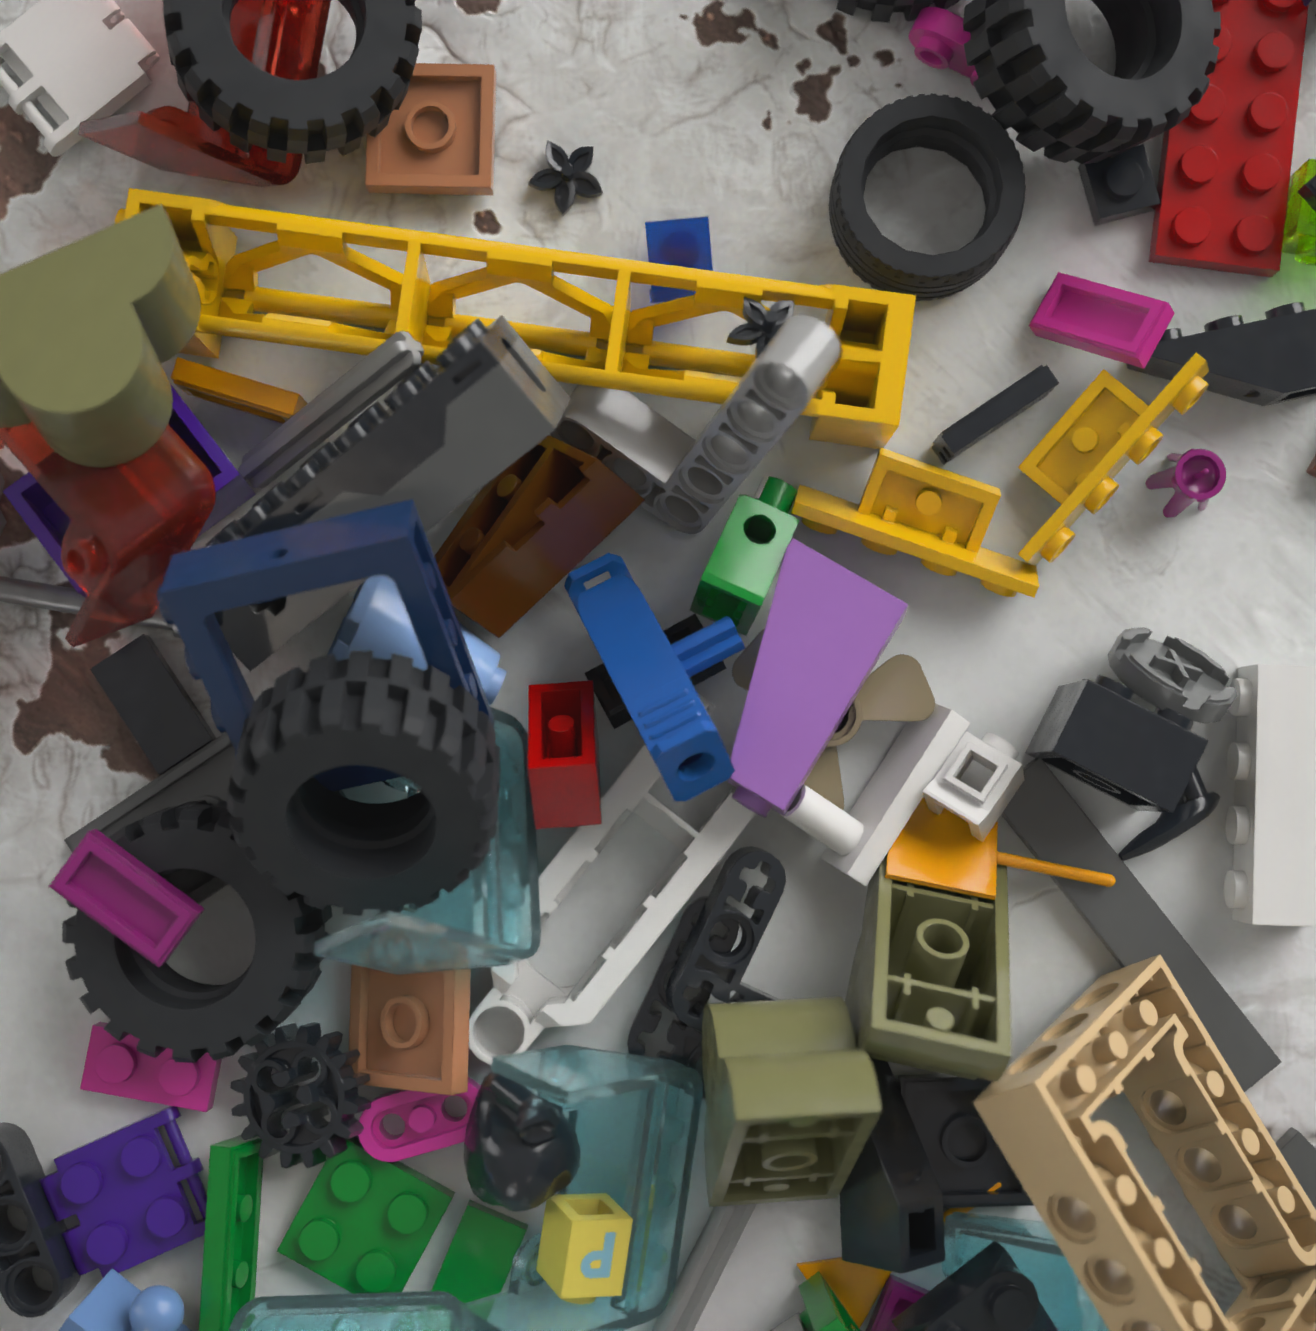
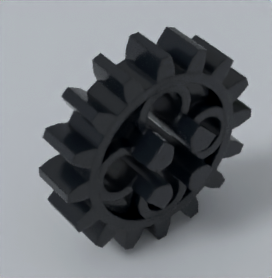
M313 1022L301 1025L299 1029L296 1023L277 1027L275 1034L271 1033L268 1037L255 1045L257 1052L240 1056L237 1062L248 1073L244 1078L231 1081L230 1088L238 1093H242L244 1103L238 1104L231 1109L232 1116H247L250 1124L243 1130L241 1137L243 1140L256 1136L261 1138L262 1143L258 1156L262 1159L280 1152L282 1168H290L302 1161L306 1168H310L325 1162L326 1156L332 1158L344 1153L348 1149L345 1138L349 1139L362 1133L364 1127L354 1117V1114L371 1108L372 1101L358 1096V1087L369 1082L370 1075L368 1073H354L352 1065L361 1054L358 1049L345 1053L339 1050L343 1037L341 1032L335 1031L321 1037L320 1023ZM312 1058H316L321 1066L319 1077L315 1081L303 1086L294 1085L312 1079L317 1075L319 1071L318 1062H312ZM273 1068H275L278 1071L277 1073L271 1074ZM299 1103L305 1105L303 1107L287 1112L281 1120L282 1113L285 1111V1109ZM328 1107L331 1111L330 1122L324 1118V1116L329 1115Z

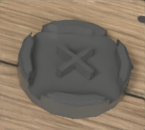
M1148 628L1125 629L1118 636L1108 653L1110 668L1123 684L1161 710L1169 708L1192 721L1206 724L1220 722L1237 697L1235 687H1225L1230 679L1226 675V671L1207 654L1184 640L1167 636L1164 642L1161 643L1149 639L1153 631H1150Z

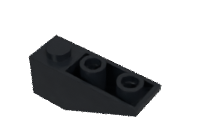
M1303 302L1290 303L1265 312L1266 319L1245 324L1242 315L1228 316L1205 324V332L1182 336L1180 328L1166 329L1145 369L1127 364V368L1171 381L1197 352L1207 360L1209 372L1202 378L1209 384L1206 391L1260 406L1316 395V309L1306 311Z
M870 1058L877 1081L882 1111L839 1194L842 1260L904 1274L945 1261L943 1194L889 1063Z

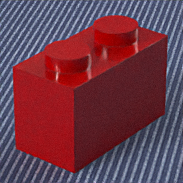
M593 680L529 685L528 774L536 829L571 828L602 824L599 738Z

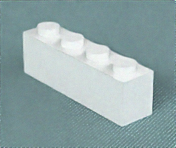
M1254 664L1237 668V678H1234L1230 683V687H1235L1237 697L1229 708L1231 715L1236 716V742H1232L1228 749L1227 771L1229 778L1235 780L1234 806L1228 808L1225 830L1228 842L1234 844L1233 870L1227 872L1224 881L1225 903L1229 909H1232V920L1252 925L1316 927V666Z

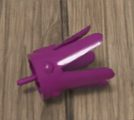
M1190 449L1183 454H1169L1167 459L1175 462L1176 465L1152 474L1145 482L1149 490L1173 488L1175 490L1174 495L1162 511L1166 518H1172L1180 514L1195 501L1199 502L1198 510H1204L1209 499L1217 495L1223 488L1226 481V468L1223 461L1215 453L1205 449Z

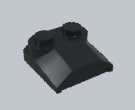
M996 1240L891 1321L897 1331H1058L1039 1301L1034 1284L1018 1269L1007 1250Z

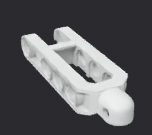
M697 692L707 713L710 715L715 706ZM644 744L601 798L602 824L578 827L488 940L494 987L474 1010L469 1019V1047L478 1059L489 1065L502 1066L516 1061L526 1052L545 1027H564L590 1024L755 816L756 813L731 798L737 789L735 786L731 788L697 831L649 793V790L661 777V774ZM634 812L678 847L681 853L578 983L572 986L557 987L528 964L526 945L629 815Z

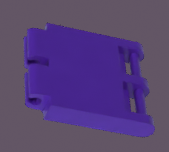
M169 1106L60 1155L54 1159L58 1170L39 1180L56 1222L74 1214L78 1217L80 1224L66 1230V1232L62 1233V1236L79 1276L99 1268L103 1278L112 1268L120 1273L205 1235L207 1192L198 1174L204 1168L199 1157L192 1159L176 1121L181 1116L178 1107ZM164 1125L180 1163L176 1167L172 1163L158 1127ZM187 1180L202 1219L196 1220L180 1181Z

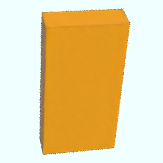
M179 357L176 359L170 377L173 383L187 395L284 424L308 404L300 394Z

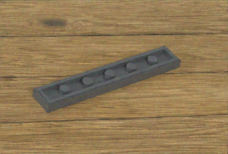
M1035 758L1023 768L1025 780L1001 815L1036 859L1111 874L1115 877L1116 882L1114 886L1106 887L1049 875L1122 968L1159 954L1162 956L1244 1092L1277 1067L1281 1060L1041 758Z

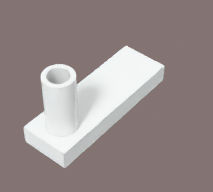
M935 704L932 715L927 719L906 723L849 814L803 784L785 816H781L827 846L820 857L821 859L866 887L924 797L922 791L942 768L970 725V722L952 709Z

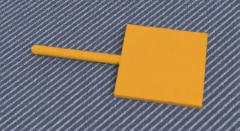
M925 797L922 798L888 851L885 878L991 900L996 898L997 864L1106 887H1112L1116 882L1115 877L1111 874L997 851L998 820L985 840L981 842L971 835L967 821L945 808L940 815L929 810Z

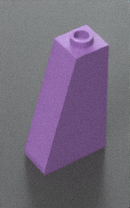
M794 538L785 551L730 757L735 771L727 780L728 783L737 788L731 798L766 818L771 809L785 816L902 622L908 607L907 603Z

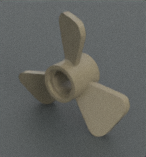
M765 629L760 631L735 660L732 667L734 682L747 691L749 690ZM905 654L895 655L868 676L844 716L841 727L833 734L804 782L810 789L842 810L844 809V795L837 746L851 740L858 732L862 721H922L930 717L935 709L934 695L921 665L915 658Z

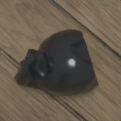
M500 1068L484 1077L466 1127L463 1156L466 1175L473 1194L481 1201L490 1205L502 1206L513 1212L533 1209L568 1186L575 1178L580 1166V1146L577 1134L564 1116L561 1106L535 1095L511 1073Z

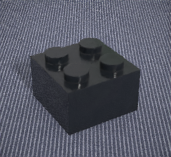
M1098 675L1095 682L1089 679H1082V681L1058 686L1025 753L1034 758H1041L1045 764L1137 811L1174 813L1209 740L1190 731L1194 722L1169 708L1161 710L1156 707L1154 712L1132 702L1133 690L1105 676Z

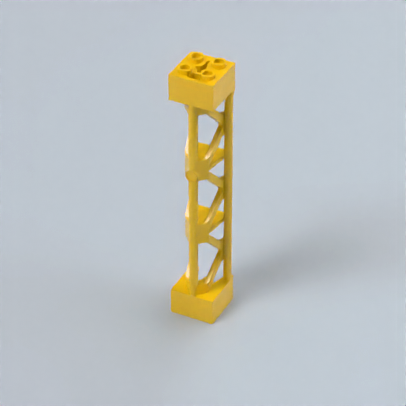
M133 188L128 190L126 208L119 209L115 217L114 224L162 204L198 288L201 302V313L197 328L188 344L179 352L181 354L219 359L222 336L368 356L396 332L406 331L409 332L415 341L420 342L423 346L424 354L421 357V363L428 360L432 365H441L435 357L469 324L479 318L485 327H488L496 320L456 314V299L512 283H523L591 318L590 332L508 321L557 382L723 404L755 362V355L653 341L654 327L719 311L732 312L745 320L742 312L744 297L759 302L767 311L770 308L763 305L761 300L772 302L793 300L794 305L828 309L824 323L834 331L840 342L841 349L837 361L807 407L800 414L812 416L809 440L880 449V447H885L899 427L916 295L836 284H804L233 206L212 199ZM230 227L275 233L278 236V240L235 255L237 237ZM347 243L406 251L404 274L347 246ZM314 254L391 290V305L259 287L258 272ZM424 254L486 262V267L431 284ZM554 272L617 280L614 306L554 275ZM631 282L696 291L691 296L635 309L630 312ZM255 312H263V313H268V314H254V313H255ZM344 324L385 329V331L382 333ZM549 352L584 356L585 360L553 354ZM649 366H657L679 370L649 369Z

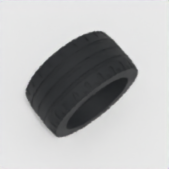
M932 93L930 95L919 94L915 97L912 95L902 100H895L893 104L890 105L889 103L874 112L851 136L840 155L831 183L829 218L835 244L839 248L841 256L848 267L850 266L855 275H858L864 283L867 282L871 285L870 287L880 291L916 295V301H932L935 298L942 299L970 287L985 276L998 262L1018 229L1024 207L1026 185L1020 153L1016 150L1013 139H1010L1007 130H1004L1001 127V123L998 120L995 121L990 113H986L981 107H976L969 101H962L958 97L952 98L949 95L943 94L939 96ZM922 147L943 151L967 166L982 189L986 207L983 225L974 239L957 251L929 255L905 250L883 236L868 215L863 197L867 176L879 160L894 151Z

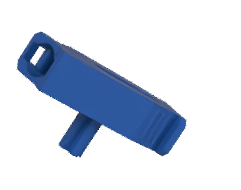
M607 553L568 573L564 587L674 801H688L727 781L735 769L718 730L689 677L746 649L731 618L726 616L670 644L621 556ZM607 571L609 572L611 578L586 590L583 583Z

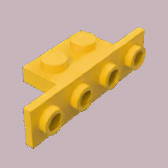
M1196 352L1149 406L1106 370L1103 369L1018 466L1023 473L1061 504L1018 553L1021 558L1034 566L1042 558L1051 563L1067 548L1076 535L1069 529L1086 509L1092 514L1097 513L1117 491L1119 484L1113 478L1131 459L1135 464L1139 465L1160 443L1164 435L1157 429L1174 410H1177L1181 415L1185 414L1206 391L1209 384L1202 378L1209 372L1207 360Z
M881 447L859 504L801 484L798 487L791 514L802 517L801 522L810 529L825 534H836L837 530L858 536L861 538V543L864 546L885 555H895L897 551L921 558L923 566L938 574L955 576L958 571L981 579L980 583L986 589L1002 596L1015 597L1017 592L1035 598L1039 588L1036 566L980 547L1001 497L1000 488Z

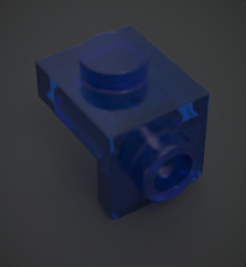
M709 215L645 222L649 262L714 271ZM651 285L649 289L650 303L667 302L696 293V291L655 285Z

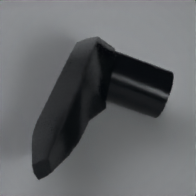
M1197 767L1181 796L1184 803L1177 805L1174 813L1162 812L1154 824L1131 840L1118 854L1122 861L1161 847L1204 820L1214 811L1221 796L1214 791L1207 792Z

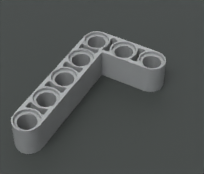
M807 315L791 316L783 323L696 440L628 391L577 385L571 393L567 407L551 436L599 459L645 499L641 504L643 508L679 532L697 534L707 526L807 407L837 361L841 352L840 342L834 331L815 317Z

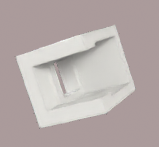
M966 731L935 778L922 791L928 809L937 815H940L944 808L967 821L971 835L983 842L1025 780L1022 764L1015 760L1019 752L1006 740L993 733L986 732L981 740ZM973 760L994 772L981 793L960 781V778Z

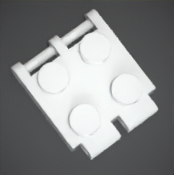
M40 0L0 32V85L10 95L8 104L18 115L26 114L45 137L43 146L53 157L64 154L152 83L145 72L158 62L160 56L130 19H124L125 14L114 0ZM4 61L24 83L22 86L18 87L3 69L1 64ZM41 103L59 127L54 130L35 106Z

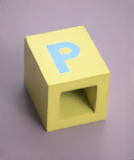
M607 1193L554 1194L546 1200L536 1271L560 1299L569 1303L590 1304L596 1300V1297L621 1296L633 1218Z

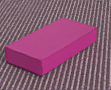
M1058 272L1029 327L1035 336L1145 369L1175 313L1169 302Z

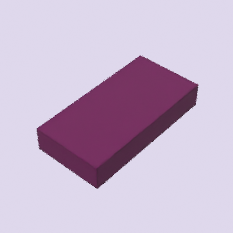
M97 829L86 833L48 886L157 967L167 962L205 910V908Z

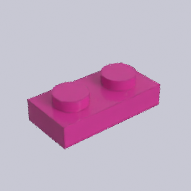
M99 1022L92 1025L80 1086L81 1090L207 1112L213 1108L222 1059L214 1060L209 1056L208 1052L195 1063L175 1062L172 1058L173 1049L169 1048L154 1058L137 1051L136 1047L140 1039L129 1034L121 1041H118L104 1030L108 1023Z

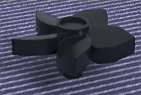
M547 140L545 158L550 168L537 172L528 182V185L540 191L555 189V206L563 217L573 206L576 194L591 198L603 195V191L596 177L587 172L592 164L593 146L579 147L571 153L568 160L566 152L560 146Z
M744 297L742 312L748 323L737 326L728 335L726 343L739 346L756 344L755 357L757 359L783 323L793 316L794 301H778L767 311L759 302Z

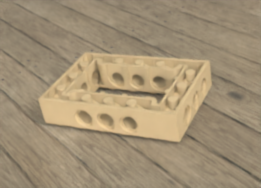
M1159 954L1101 975L1006 1069L999 1081H993L973 1101L988 1130L1021 1182L1109 1331H1316V1209L1162 956ZM1121 1091L1125 1093L1148 1131L1152 1143L1159 1149L1182 1187L1187 1201L1194 1207L1214 1240L1219 1254L1227 1262L1243 1288L1225 1315L1199 1275L1202 1269L1195 1258H1189L1164 1217L1162 1211L1165 1208L1158 1196L1152 1197L1126 1154L1125 1149L1127 1145L1120 1133L1107 1121H1090L1089 1116L1105 1099L1117 1096Z

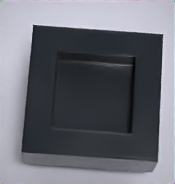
M1144 144L1137 145L1113 158L1107 157L1097 163L1080 164L1078 167L1094 226L1154 211L1160 204Z

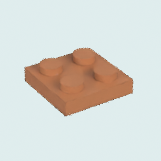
M416 63L407 94L399 110L394 109L392 111L388 125L375 138L367 134L365 186L368 192L493 196L496 111L495 66L492 64Z
M381 952L352 953L349 1051L358 1049L361 1054L352 1065L355 1074L368 1073L370 1075V1081L364 1085L444 1095L468 1092L471 959Z

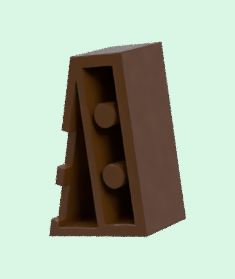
M548 435L482 487L434 555L453 608L497 638H500L636 510L645 499L599 459Z

